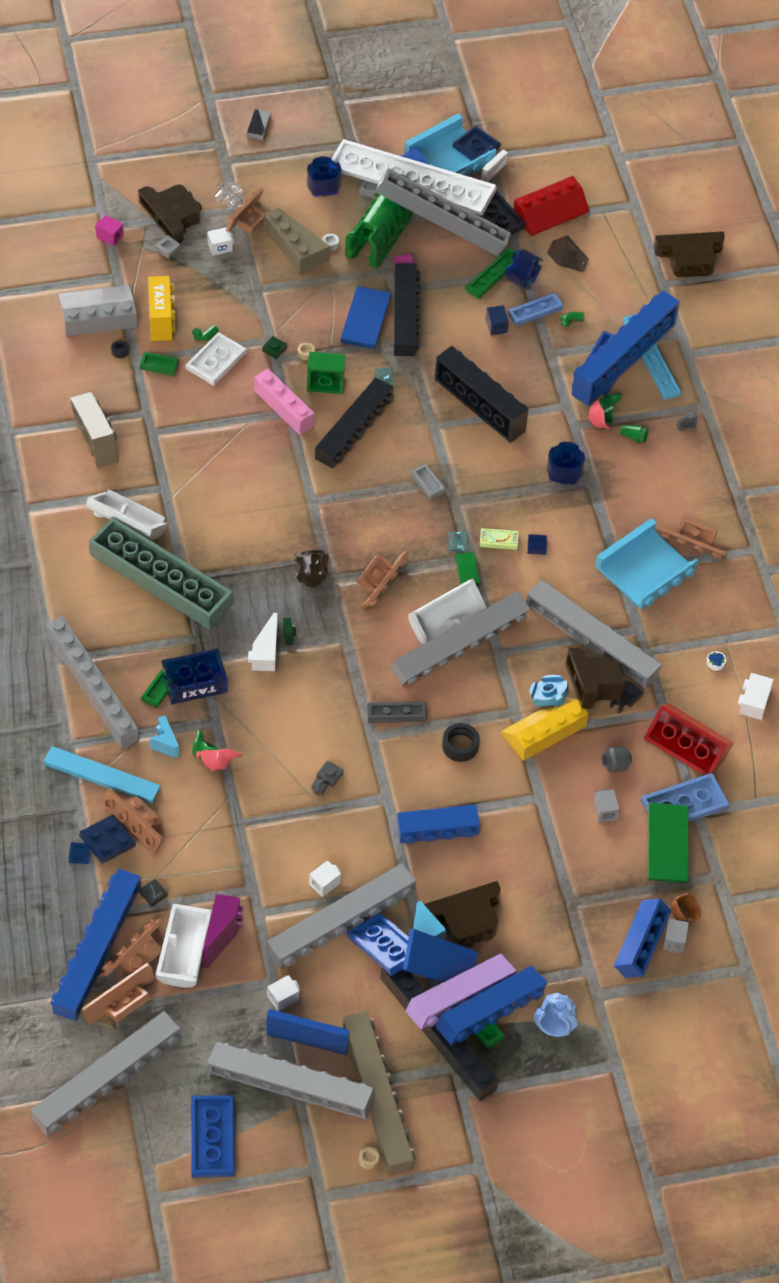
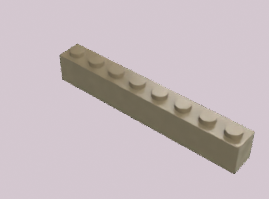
M367 1011L343 1016L342 1027L350 1030L349 1050L359 1082L366 1083L374 1089L375 1100L369 1115L387 1174L390 1175L413 1169V1161L416 1160L415 1151L408 1144V1141H410L408 1129L403 1128L402 1110L397 1108L398 1097L396 1091H392L390 1086L392 1085V1078L390 1073H386L385 1066H387L385 1056L380 1054L379 1048H381L380 1039L373 1032L375 1030L374 1020L369 1018Z

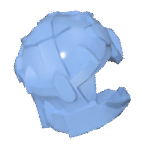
M560 993L547 995L540 1009H537L533 1015L535 1024L541 1031L551 1036H566L578 1027L575 1003L567 995L564 996Z

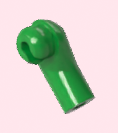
M569 312L562 315L560 318L561 326L569 327L570 321H583L584 313Z
M215 325L201 332L200 328L192 330L193 338L197 341H208L219 332Z

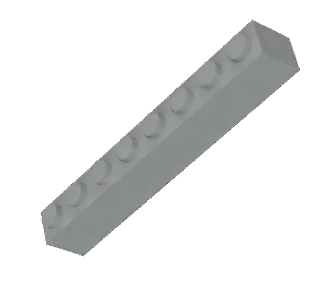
M389 168L380 178L375 192L496 256L507 246L511 233Z
M541 580L527 594L526 603L528 607L600 658L615 659L619 667L622 668L623 674L642 688L646 689L659 676L661 664L655 658H651L641 648L630 643L627 638L620 636L610 626L600 622L596 616L586 612L580 605H576L569 600L566 595L559 593L552 585Z
M516 591L398 658L390 665V668L402 686L406 683L411 685L419 680L418 676L422 674L427 676L434 671V667L438 665L442 667L449 663L451 657L455 656L458 658L465 653V649L469 647L474 649L481 644V640L493 638L498 630L501 629L503 632L512 626V622H521L527 617L526 614L530 608L519 591Z
M61 616L46 623L47 638L120 748L122 749L137 742V726L65 618Z
M400 864L268 940L267 953L279 969L285 966L289 967L297 959L310 955L314 949L327 945L333 938L343 936L347 930L358 926L369 917L377 915L386 907L394 906L398 900L411 896L415 891L416 880L406 867Z
M163 1011L30 1110L31 1119L47 1137L52 1133H57L66 1122L76 1119L81 1111L92 1107L97 1099L103 1095H108L117 1084L127 1081L132 1073L143 1069L152 1058H158L168 1046H174L179 1041L180 1028Z
M216 1042L207 1061L210 1074L365 1120L375 1100L374 1089L366 1083L359 1084L345 1077L338 1078L332 1076L325 1071L318 1072L307 1066L300 1067L287 1060L273 1059L267 1054L259 1055L249 1049L236 1048L229 1043L222 1044Z

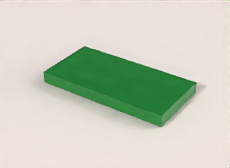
M661 803L648 804L647 880L676 883L688 882V806Z

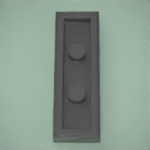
M367 703L368 723L426 722V703Z

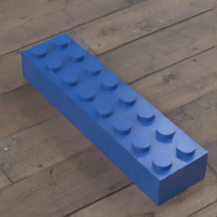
M664 290L658 295H654L649 304L644 305L637 315H633L626 325H622L614 336L609 337L606 344L601 345L593 356H589L581 367L578 366L573 373L572 396L585 405L590 406L676 324L680 301Z

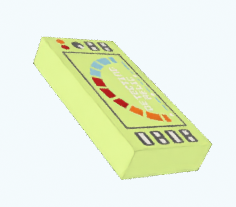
M481 528L480 547L517 550L518 531Z

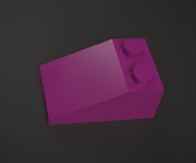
M215 895L204 943V967H209L236 936L238 928H242L243 906H240L239 897Z

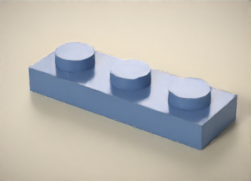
M552 293L509 309L508 316L517 327L563 310V304L557 295Z

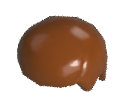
M685 893L676 896L672 900L671 912L676 920L691 924L700 919L701 908L693 895Z

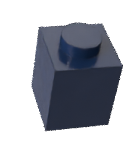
M504 305L488 307L486 309V323L490 335L508 333L509 320Z

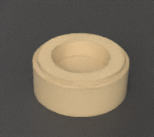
M302 343L298 346L297 354L300 359L308 360L309 352H315L313 344Z
M365 1147L360 1151L359 1163L363 1168L374 1169L379 1165L380 1153L376 1148Z

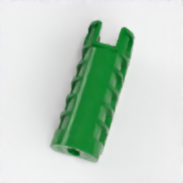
M377 193L376 198L371 202V206L365 211V215L360 218L359 224L354 227L353 231L347 234L345 238V257L350 259L356 258L368 240L372 247V253L368 258L370 267L378 269L410 222L413 212Z

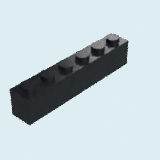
M395 263L394 356L415 357V351L419 349V339H416V336H419V325H416V322H419L420 312L416 311V308H419L420 298H416V295H419L420 284H416V281L420 280V271H416L415 263Z
M375 377L315 447V459L332 469L337 464H340L344 459V455L353 449L355 442L363 437L365 430L371 428L376 417L382 415L387 404L390 405L392 403L394 387Z

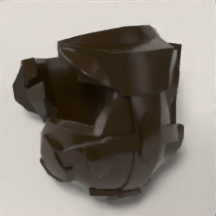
M309 550L295 554L293 560L301 565L300 570L296 573V578L300 583H304L305 586L312 588L317 587L327 578L328 554H325L322 550Z

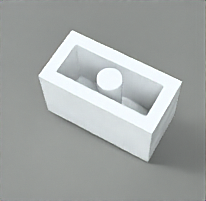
M751 673L749 680L745 679L742 688L745 694H740L738 706H741L739 714L762 720L773 683L772 678Z

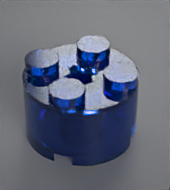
M321 156L313 159L310 165L308 164L307 187L313 196L338 194L341 187V165L339 162L333 161L330 157Z
M525 249L516 250L512 256L513 261L506 268L504 275L507 276L508 281L528 290L530 287L527 285L534 283L540 273L542 266L539 263L540 261L543 262V259Z
M565 441L550 448L546 469L551 481L574 485L581 478L585 453L579 449L577 444Z

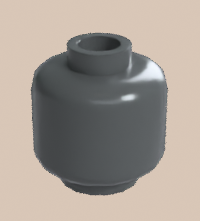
M624 746L608 747L602 754V765L609 772L626 771L632 763V755Z

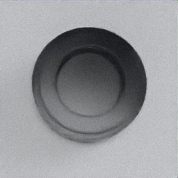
M122 340L115 341L111 345L112 355L116 358L126 357L129 354L128 343Z

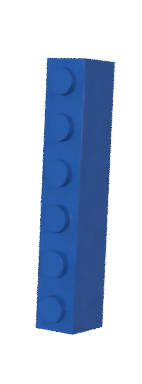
M531 965L440 1016L436 1028L451 1045L458 1041L463 1042L469 1035L479 1033L488 1024L493 1025L499 1018L511 1015L515 1009L519 1007L521 1009L524 1008L531 1000L540 999L545 993L544 989L547 982Z

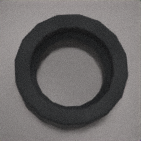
M453 724L444 732L442 740L443 752L454 761H468L478 753L480 737L476 729L469 724ZM463 735L471 739L472 746L468 749L460 750L452 747L449 741L454 736Z

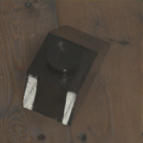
M568 235L553 240L547 252L557 265L579 272L584 271L589 260Z

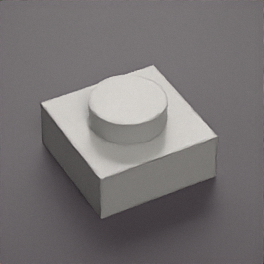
M168 235L156 244V250L168 259L181 249V245Z

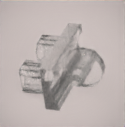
M222 182L217 184L218 190L214 197L218 202L223 203L226 198H229L230 200L226 203V206L232 212H235L238 207L242 206V196L245 193L242 190L243 184L240 182L230 183L229 187Z

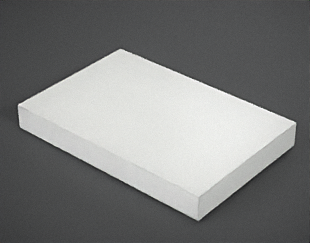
M218 332L185 365V369L215 386L247 353V349Z

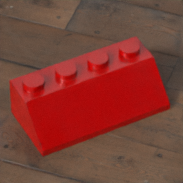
M574 176L514 199L513 209L526 222V228L524 229L530 236L589 213L583 188Z
M669 703L661 705L644 736L645 740L703 775L714 774L725 760L734 743Z

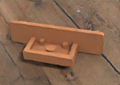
M260 188L257 192L253 191L249 200L246 199L242 206L236 209L234 215L228 217L226 224H228L226 231L228 233L236 225L251 234L264 221V214L267 212L255 206L259 202L264 189Z
M682 517L677 532L661 526L656 528L659 536L669 539L671 537L676 539V542L680 545L686 546L689 544L694 546V550L701 553L707 551L711 553L712 557L719 560L721 558L726 559L728 556L727 552L712 547L717 530Z
M408 550L400 554L393 565L381 554H377L356 581L370 593L361 606L363 609L369 605L372 607L378 601L377 595L379 593L382 594L387 589L389 579L393 580L398 574V567L401 568L408 561L406 558L410 553Z
M112 789L107 790L101 805L113 814L153 854L157 853L163 837L154 829L161 827L163 820L137 796L122 800Z
M160 918L157 920L151 919L144 925L145 930L141 934L139 932L130 939L131 943L127 947L123 946L115 953L117 957L113 961L108 960L101 967L103 970L98 975L100 977L108 976L119 964L130 975L146 963L150 964L162 951V948L150 934L164 921Z
M146 963L84 1006L82 1012L86 1022L91 1025L106 1014L116 1022H119L149 1001L150 996L143 988L156 979L151 965Z

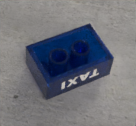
M218 649L161 660L162 676L171 705L228 693V679Z

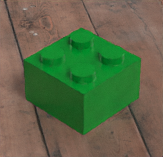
M309 352L307 391L343 394L345 354Z

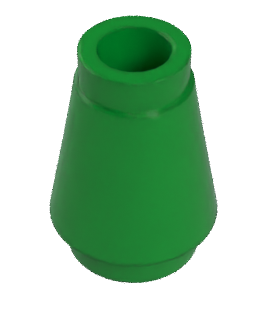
M623 424L620 430L621 435L637 443H645L649 433L645 426Z

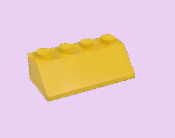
M566 697L563 699V704L559 706H546L502 730L501 734L522 761L587 726L589 713L580 707L578 700Z

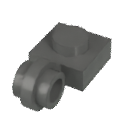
M327 760L316 774L317 779L311 786L313 792L317 795H322L328 785L334 787L344 774V769Z

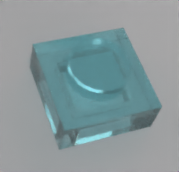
M374 368V378L376 377L393 386L392 368Z
M448 532V551L467 552V532Z

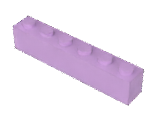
M500 953L412 998L405 1012L420 1029L427 1026L432 1027L438 1022L442 1014L513 976L516 970Z

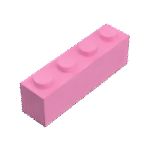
M266 369L254 377V391L299 435L314 427V412L273 372Z

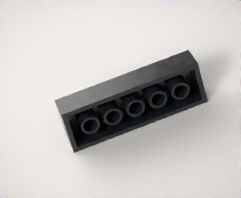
M450 346L436 356L434 380L508 442L511 443L526 432L528 408L524 403L518 401L512 393L507 392L500 383L495 382L485 371H482L473 361L466 358L460 350L453 346Z

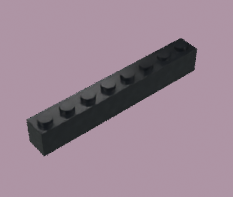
M381 967L380 979L405 1010L412 998L426 992L412 973L402 969L391 976ZM437 1023L432 1027L427 1026L421 1029L479 1101L497 1091V1077L466 1040L463 1042L458 1041L451 1045L436 1028Z

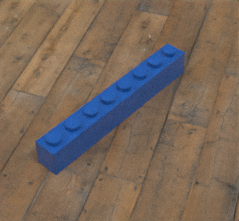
M119 868L115 875H111L108 883L109 888L107 892H103L100 899L101 904L93 912V921L91 925L88 924L84 931L85 937L82 942L79 941L76 947L77 954L74 959H70L67 967L68 972L66 976L63 975L59 982L60 988L51 998L50 1004L52 1005L53 1014L77 1021L102 969L101 967L141 888V876Z

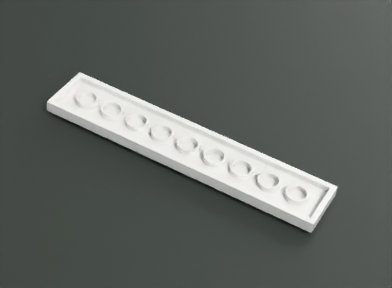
M344 139L328 164L329 170L375 184L379 183L380 178L389 168L480 216L485 212L497 190L495 184Z

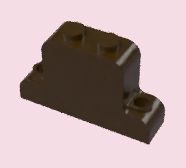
M177 184L161 192H156L149 186L138 190L139 203L164 234L179 244L184 240L186 228L200 222L202 206L199 201L193 198L191 191L187 190L183 185Z
M724 231L656 235L653 246L654 253L659 257H668L670 259L672 271L676 277L709 276L714 273L715 254L723 250L725 235Z
M568 649L565 664L581 708L591 709L595 706V702L599 700L618 701L621 699L622 692L627 689V681L624 680L623 670L615 659L588 657L582 649Z
M494 881L424 905L446 929L450 942L468 948L481 941H490L496 935L498 919L492 907L500 902L501 888L498 881Z

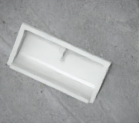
M109 489L107 493L103 492L90 496L87 499L86 507L93 511L95 516L105 517L109 520L113 517L150 541L158 539L168 524L165 522L166 517Z
M472 578L408 615V618L418 641L423 645L487 607Z
M179 904L172 905L156 972V978L160 982L185 988L196 985L212 910Z

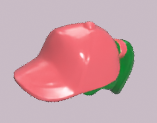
M621 393L606 395L591 405L588 419H590L593 426L612 429L610 424H612L614 416L613 404L620 400Z
M197 730L192 753L198 759H202L203 764L210 768L211 771L224 770L228 767L232 758L242 756V753H237L230 749L219 750L216 746L204 741L203 733Z

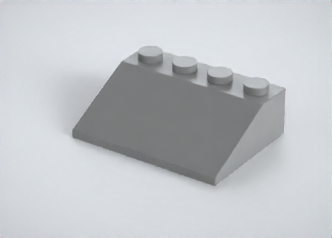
M129 285L58 294L66 336L137 327L136 309Z

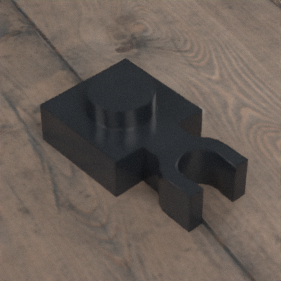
M628 681L627 689L622 692L621 699L612 701L610 707L613 708L615 705H619L617 713L620 714L624 710L625 705L631 708L643 696L644 692Z

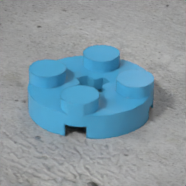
M559 675L544 676L542 681L539 683L535 681L530 687L531 698L534 705L538 707L559 706L563 704V699L569 693L567 681H564Z

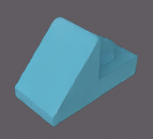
M166 716L158 717V726H156L158 736L150 738V748L177 758L179 757V745Z

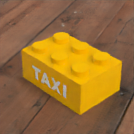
M170 276L148 277L151 341H171L172 333H176L174 322L175 310L171 309L175 308L174 295H170L174 294V284L170 283Z

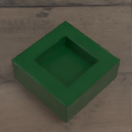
M272 336L262 347V352L278 359L287 349V343Z
M291 617L283 618L285 645L293 644V636H296L295 624L292 625Z

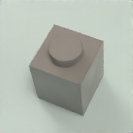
M603 789L595 792L593 805L598 823L617 820L619 806L615 791Z
M668 919L663 949L672 953H683L689 922Z

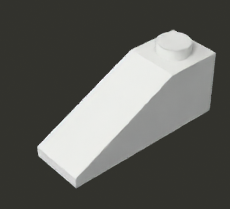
M273 613L254 641L252 651L248 653V663H252L253 671H275L278 613Z

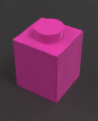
M107 215L96 223V238L112 246L124 235L123 223Z

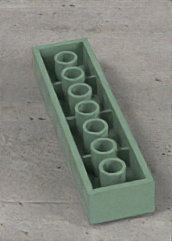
M113 517L89 541L91 556L209 630L233 605V592Z

